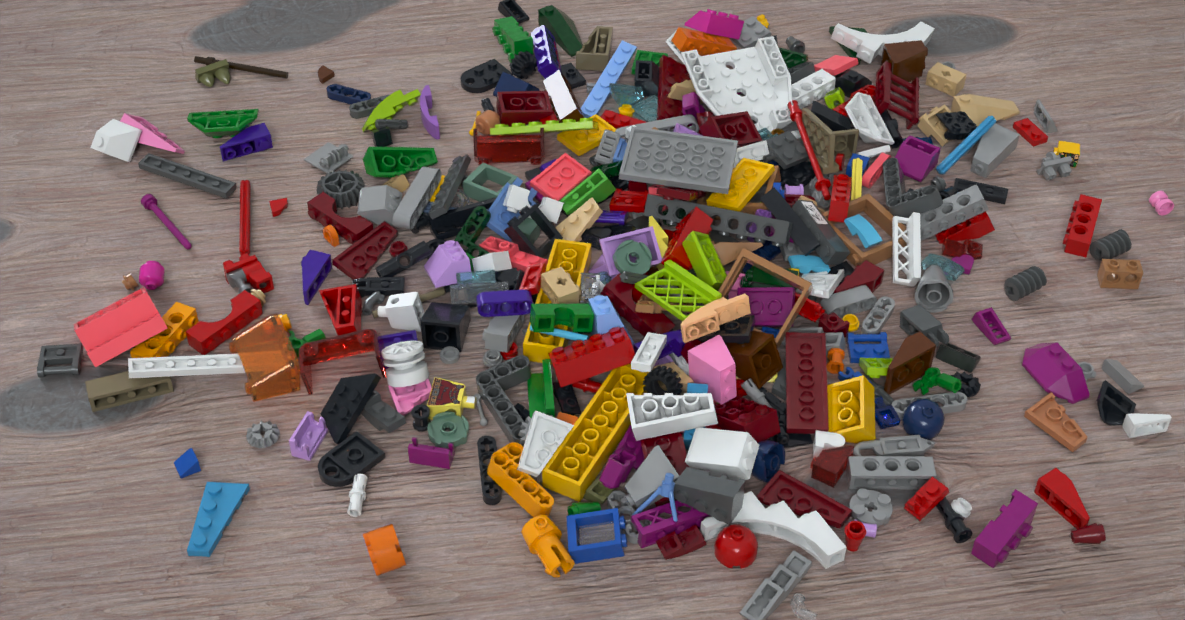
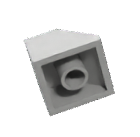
M388 185L361 188L357 214L378 225L385 221L392 226L393 215L402 200V193Z

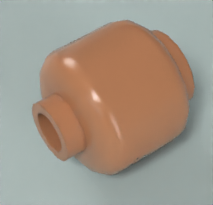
M492 110L484 111L475 119L476 129L484 135H489L490 128H495L496 124H500V116Z

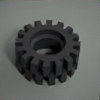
M658 366L644 377L643 385L646 386L643 387V390L653 395H665V393L679 395L682 392L681 388L683 385L679 383L681 378L676 377L678 374L676 371L672 373V368L669 367L667 369V366ZM658 380L665 384L667 391L660 387Z

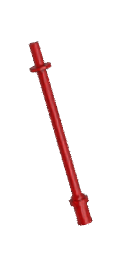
M792 100L793 106L791 102L787 104L790 111V119L796 122L817 178L815 189L822 192L825 200H829L831 195L828 189L831 186V182L829 179H825L802 121V110H800L798 102Z

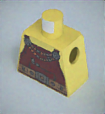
M434 378L427 407L430 409L428 418L433 420L435 415L447 411L455 412L457 416L461 417L464 408L475 409L476 397L466 396V386L462 383Z

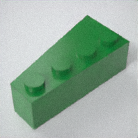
M513 16L494 20L493 34L497 36L498 43L502 45L504 53H507L510 63H512L511 59L515 58V54L518 55L520 51H527L533 54V37L529 36V33L524 31L522 26H519V23Z

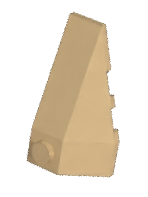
M972 94L954 96L951 112H965L977 127L988 116H994L997 121L1000 119L1006 120L1020 113L1013 101Z

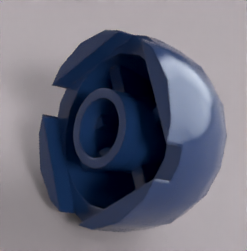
M918 399L910 403L902 416L903 428L909 436L920 435L921 438L932 440L938 436L945 420L940 406L928 399Z
M763 440L758 442L759 449L751 474L757 480L768 483L778 472L780 465L785 464V449L778 442Z

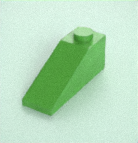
M597 169L560 200V202L564 203L562 209L569 215L590 198H593L597 203L602 202L616 188L604 173Z

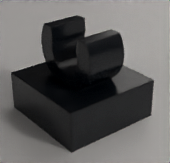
M386 126L371 131L375 147H385L393 144L389 127Z

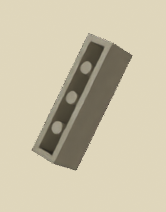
M129 371L85 381L88 399L93 412L174 392L171 377L129 378Z

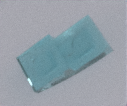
M930 253L921 262L923 270L931 265L941 267L948 280L955 281L965 271L956 262Z

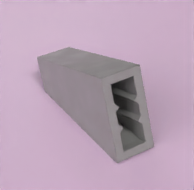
M995 123L982 136L973 157L970 171L986 178L1017 148L1020 134Z

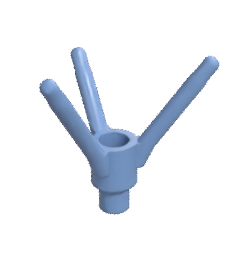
M666 473L665 480L662 481L661 486L632 515L641 513L658 495L669 498L673 520L677 522L678 518L673 493L675 486L673 482L674 475Z

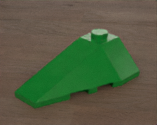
M368 147L363 158L366 173L374 177H395L421 169V167L437 164L438 162L434 148Z

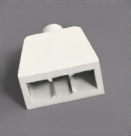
M418 292L391 295L386 306L378 307V316L388 317L392 328L421 332L420 321L424 315V309Z

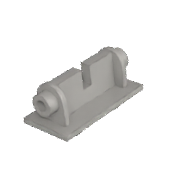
M815 176L809 182L810 194L817 202V206L820 205L827 208L831 201L830 199L825 200L822 192L815 189L817 182Z

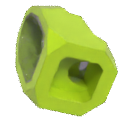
M840 87L829 91L824 96L828 108L833 109L845 102V95Z

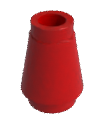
M851 521L845 526L844 532L846 548L854 552L859 549L866 535V529L863 523Z

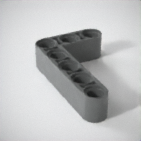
M890 158L883 163L886 205L893 216L909 218L913 212L921 214L936 209L943 204L936 185H928L906 193L904 173L897 158Z
M524 355L513 357L480 372L476 376L477 389L481 399L509 442L519 444L522 437L518 436V434L522 430L520 427L524 421L504 391L530 379V361Z

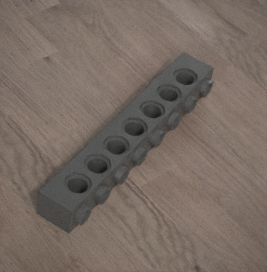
M651 194L647 196L644 216H653L657 222L663 219L666 220V224L676 226L677 222L679 223L682 220L679 217L681 209H684L687 215L697 206L713 219L710 227L713 230H718L720 235L729 236L730 233L737 234L736 238L747 240L748 236L753 237L754 242L765 243V240L772 241V245L783 247V244H789L793 222L676 199L666 200L661 196ZM666 205L668 213L663 215L662 208ZM716 216L721 218V223L718 226L714 224ZM735 219L739 222L737 229H733L731 226L732 221ZM751 223H755L757 226L754 233L749 231ZM770 226L775 229V233L771 237L767 234V229Z

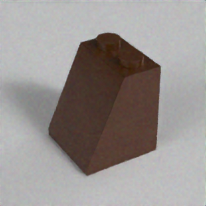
M922 40L884 44L881 66L885 61L891 63L892 74L911 82L916 77L922 76L928 49ZM892 81V84H894V85H896V86H898V87L901 86V85H899V84H897V83H895V82Z
M753 330L750 343H725L735 362L736 376L744 381L752 379L758 389L783 368L773 334Z

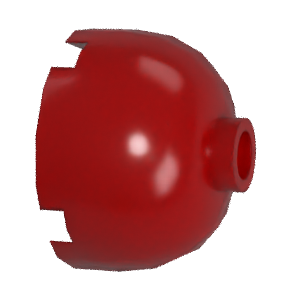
M739 524L723 528L715 540V557L728 568L740 566V569L752 565L756 560L758 542L755 534L748 527Z

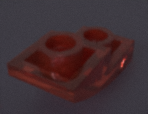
M945 238L943 241L942 255L954 258L967 254L972 256L974 260L982 258L983 244L965 239L963 244Z

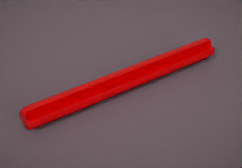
M242 180L240 182V255L250 254L249 180Z

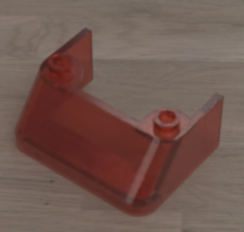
M540 128V135L478 136L477 129H473L474 160L479 166L482 163L489 165V163L531 162V165H540L544 161V128Z
M366 329L303 344L299 349L300 375L308 394H313L311 365L370 351H375L383 378H385L386 366L383 363L384 358L381 354L382 349H384V343L381 334L373 329Z

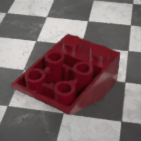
M736 396L722 405H715L717 425L722 430L748 432L757 443L781 432L776 409L742 398L741 396Z

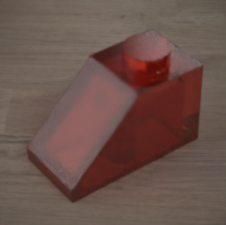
M850 445L822 450L818 457L815 456L811 462V478L834 488L846 470L848 457L853 456L854 447Z

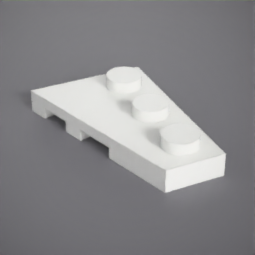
M535 411L530 422L517 470L537 477L574 425Z

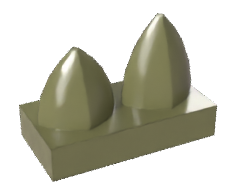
M226 59L195 69L196 81L198 83L202 82L206 86L212 87L216 77L225 84L230 82L229 64Z

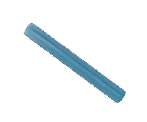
M988 116L936 167L940 175L945 174L996 123L994 116Z

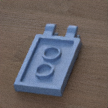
M517 177L512 185L520 187L523 181ZM507 182L489 208L491 218L486 226L505 240L511 242L512 240L504 230L509 226L507 222L515 216L517 218L520 214L519 211H517V214L507 211V207L503 206L509 185H511ZM534 188L530 189L528 202L531 206L536 204L533 198L538 191Z

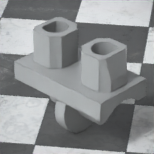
M1051 151L1046 154V158L1042 159L1041 168L1037 169L1038 175L1043 174L1047 181L1056 178V171H1059L1061 177H1067L1072 172L1070 163L1073 160L1071 156L1060 158V155H1056Z

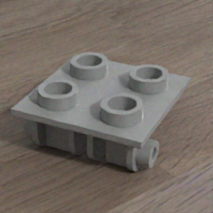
M328 142L306 157L304 161L330 174L332 170L335 171L353 158V155L348 153L347 150L349 148L346 144L336 147Z

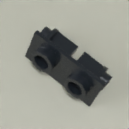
M553 382L554 396L561 407V412L573 416L581 414L572 384L560 387L559 383Z

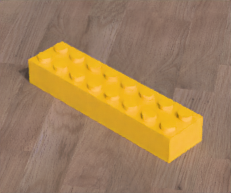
M555 239L545 272L562 267L566 273L570 274L574 284L579 286L582 294L591 263V244ZM540 288L535 304H553L542 288ZM529 322L523 342V355L527 356L529 361L542 363L543 359H550L548 353L552 352L553 349L567 347L569 339L530 331L531 324ZM566 325L554 326V328L566 330L570 332L572 331V329Z
M630 364L615 368L610 372L575 422L571 431L542 470V487L579 502L582 500L586 490L596 479L631 425L626 393H634V395H644V393H647V391L643 390V387L646 386L643 385V381L649 372L632 370Z

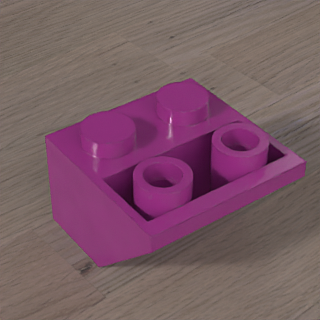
M909 135L901 144L895 158H897L905 176L922 182L938 164L941 148Z

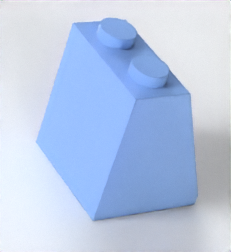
M598 295L588 299L594 313L591 336L598 333H607L614 327H624L632 346H634L635 342L608 296Z

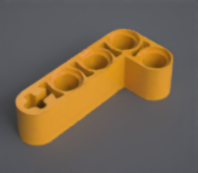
M512 442L494 452L487 469L489 477L533 518L538 515H547L549 517L554 504V498L529 474L517 470L523 446Z

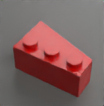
M353 284L319 290L341 344L360 341L362 298L357 285Z

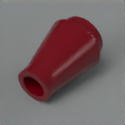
M1093 523L1071 531V539L1073 544H1100L1106 540L1105 530L1102 524L1097 525V523Z

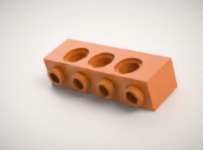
M678 27L671 40L681 52L697 50L701 56L737 49L728 37Z

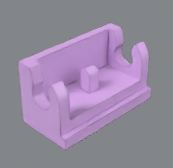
M307 411L289 440L292 456L311 461L328 433V428H326L325 420L322 416L319 422L314 419L313 413Z

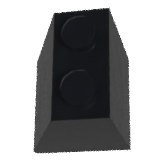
M431 302L420 321L423 347L425 349L442 350L445 347L452 346L457 348L459 352H462L471 320L470 306Z

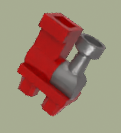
M245 253L239 257L238 262L233 263L231 260L223 262L226 281L232 288L238 287L239 294L244 290L251 293L250 290L253 288L255 290L259 289L263 293L274 290L272 275L265 271L255 255L250 256L248 253ZM266 283L267 286L260 288L259 284Z

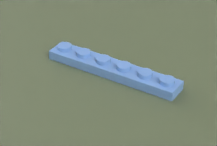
M623 40L621 41L581 107L585 118L595 114L598 115L636 52V46Z

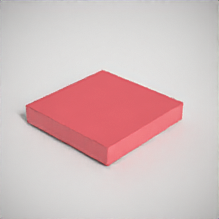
M834 55L814 65L815 72L823 69L829 74L836 76L858 65L859 62L858 58Z

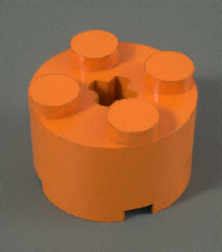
M392 524L363 534L376 576L406 565Z

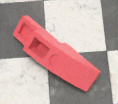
M489 236L479 245V247L489 253L508 251L512 269L516 268L517 271L522 270L524 273L528 265L544 262L546 267L548 259L520 251L518 244L493 236Z

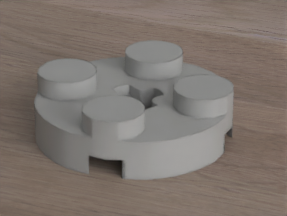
M861 488L852 496L849 503V508L852 509V517L861 523L877 524L878 528L879 525L884 524L885 526L891 519L893 508L891 498L886 494ZM867 507H872L874 509L872 510V512L868 511Z

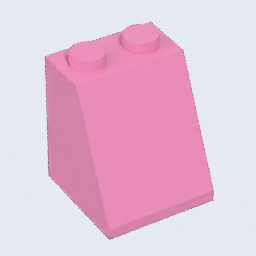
M720 335L688 350L689 377L694 383L708 384V393H712L713 400L721 405L737 396L735 362Z

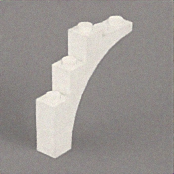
M920 21L908 31L898 34L878 35L853 30L838 23L834 28L831 39L857 52L856 57L871 64L877 55L882 56L884 44L922 40L926 46L935 28Z
M752 491L744 494L742 509L730 524L744 525L753 533L771 535L787 540L815 557L825 569L844 561L846 546L817 511L803 514L800 518H797L784 500L777 504H771L765 509ZM709 516L701 521L700 533L706 541L717 537L718 533L723 528L729 526V524Z

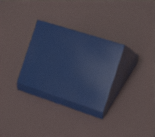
M502 72L493 96L497 97V92L539 91V88Z

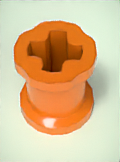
M832 348L828 351L827 358L829 362L826 365L828 372L832 374H838L840 371L843 372L845 352L842 349Z

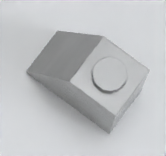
M659 445L653 448L625 485L627 492L625 498L631 507L635 506L638 509L661 486L662 481L665 480L666 473L674 475V483L679 478L678 473ZM658 495L648 506L662 499L663 496Z

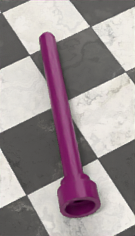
M152 194L144 195L141 199V204L144 208L152 210L185 249H191V243L157 206V199Z

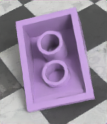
M653 226L599 239L609 276L620 273L615 267L613 254L617 247L626 240L642 242L649 248L652 254L650 268L661 264L662 257ZM629 255V260L635 263L637 258Z

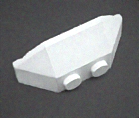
M857 92L845 106V109L855 129H859V136L862 141L875 145H893L894 140L871 96Z

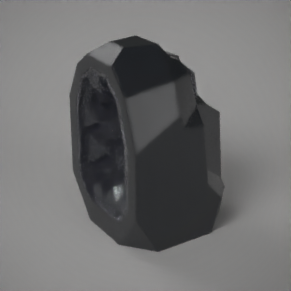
M591 227L584 231L582 240L585 243H590L591 247L602 250L599 239L614 236V231L609 228Z

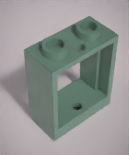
M482 163L463 181V192L465 196L479 202L497 198L506 183L508 182L512 185L518 176ZM487 180H490L503 187L498 192H495L482 185Z

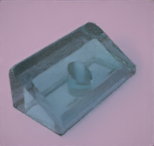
M494 270L456 273L457 288L495 285L496 283Z

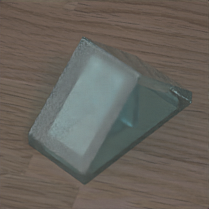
M609 84L611 96L620 107L623 104L633 106L644 99L642 87Z

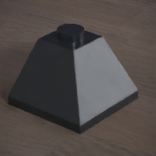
M851 69L835 76V88L840 87L844 95L849 98L851 93L866 85H872L868 78Z

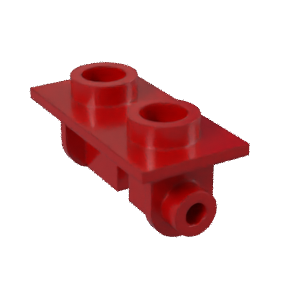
M795 291V303H796L797 300H798V298L800 297V294L796 293V291ZM807 298L798 315L816 322L825 310L820 303Z

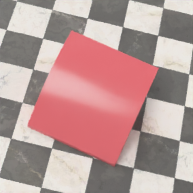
M144 287L74 324V331L95 367L167 329L165 322Z

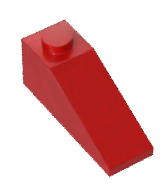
M1054 468L1038 479L1034 491L1035 494L1076 529L1088 525L1090 517L1072 480L1067 475Z

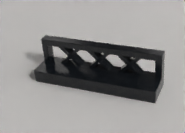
M496 198L448 210L447 213L434 219L428 216L430 232L435 239H447L457 236L462 229L459 227L464 226L476 207L484 206L489 210ZM475 226L470 227L468 233L475 231Z

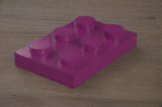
M794 287L737 289V296L742 294L749 296L751 314L748 315H755L754 327H782L795 305Z

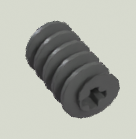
M1120 229L1092 242L1090 254L1093 258L1100 261L1102 259H1112L1129 251L1132 243L1127 232Z
M1032 266L1008 278L1004 283V290L1010 300L1018 301L1020 298L1045 286L1047 279L1042 269Z

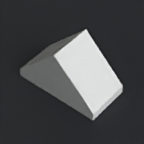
M508 251L492 252L471 259L475 277L512 269Z

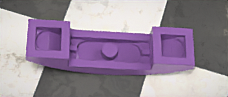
M426 85L420 96L421 119L427 132L437 140L440 139L439 124L436 115H429L428 109L432 108V95L429 85Z

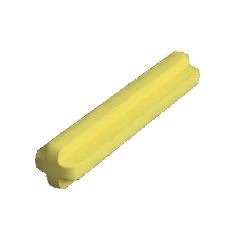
M860 158L852 160L850 201L861 197L863 161Z

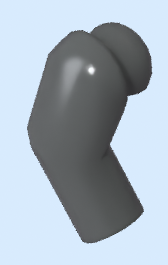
M379 291L371 294L364 302L362 313L370 315L375 302L382 304L385 295Z

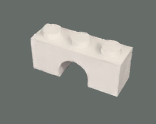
M509 185L503 206L507 207V211L516 214L517 211H520L526 205L531 207L528 202L530 191L516 185ZM543 197L538 208L551 223L557 224L564 203L549 197Z

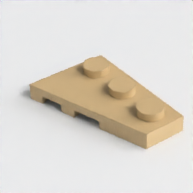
M590 198L555 228L563 237L562 240L580 242L582 239L580 236L586 229L591 228L603 211L593 198Z

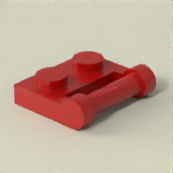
M616 188L609 204L610 211L644 213L649 190H645V192L623 191Z

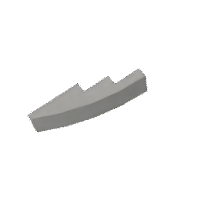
M793 550L783 565L779 564L770 578H765L741 610L740 615L748 620H766L811 568L812 561Z

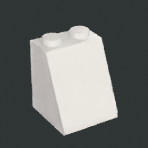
M699 427L695 429L685 463L690 468L708 471L711 473V476L721 477V475H726L729 480L739 481V479L748 480L752 473L759 444L748 432Z

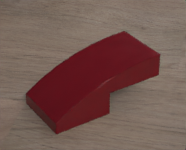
M696 524L679 534L673 531L656 541L665 560L691 553L707 545Z

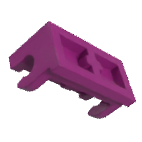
M412 437V444L408 446L409 463L450 469L455 455L454 444L449 443V449L418 444L417 438Z

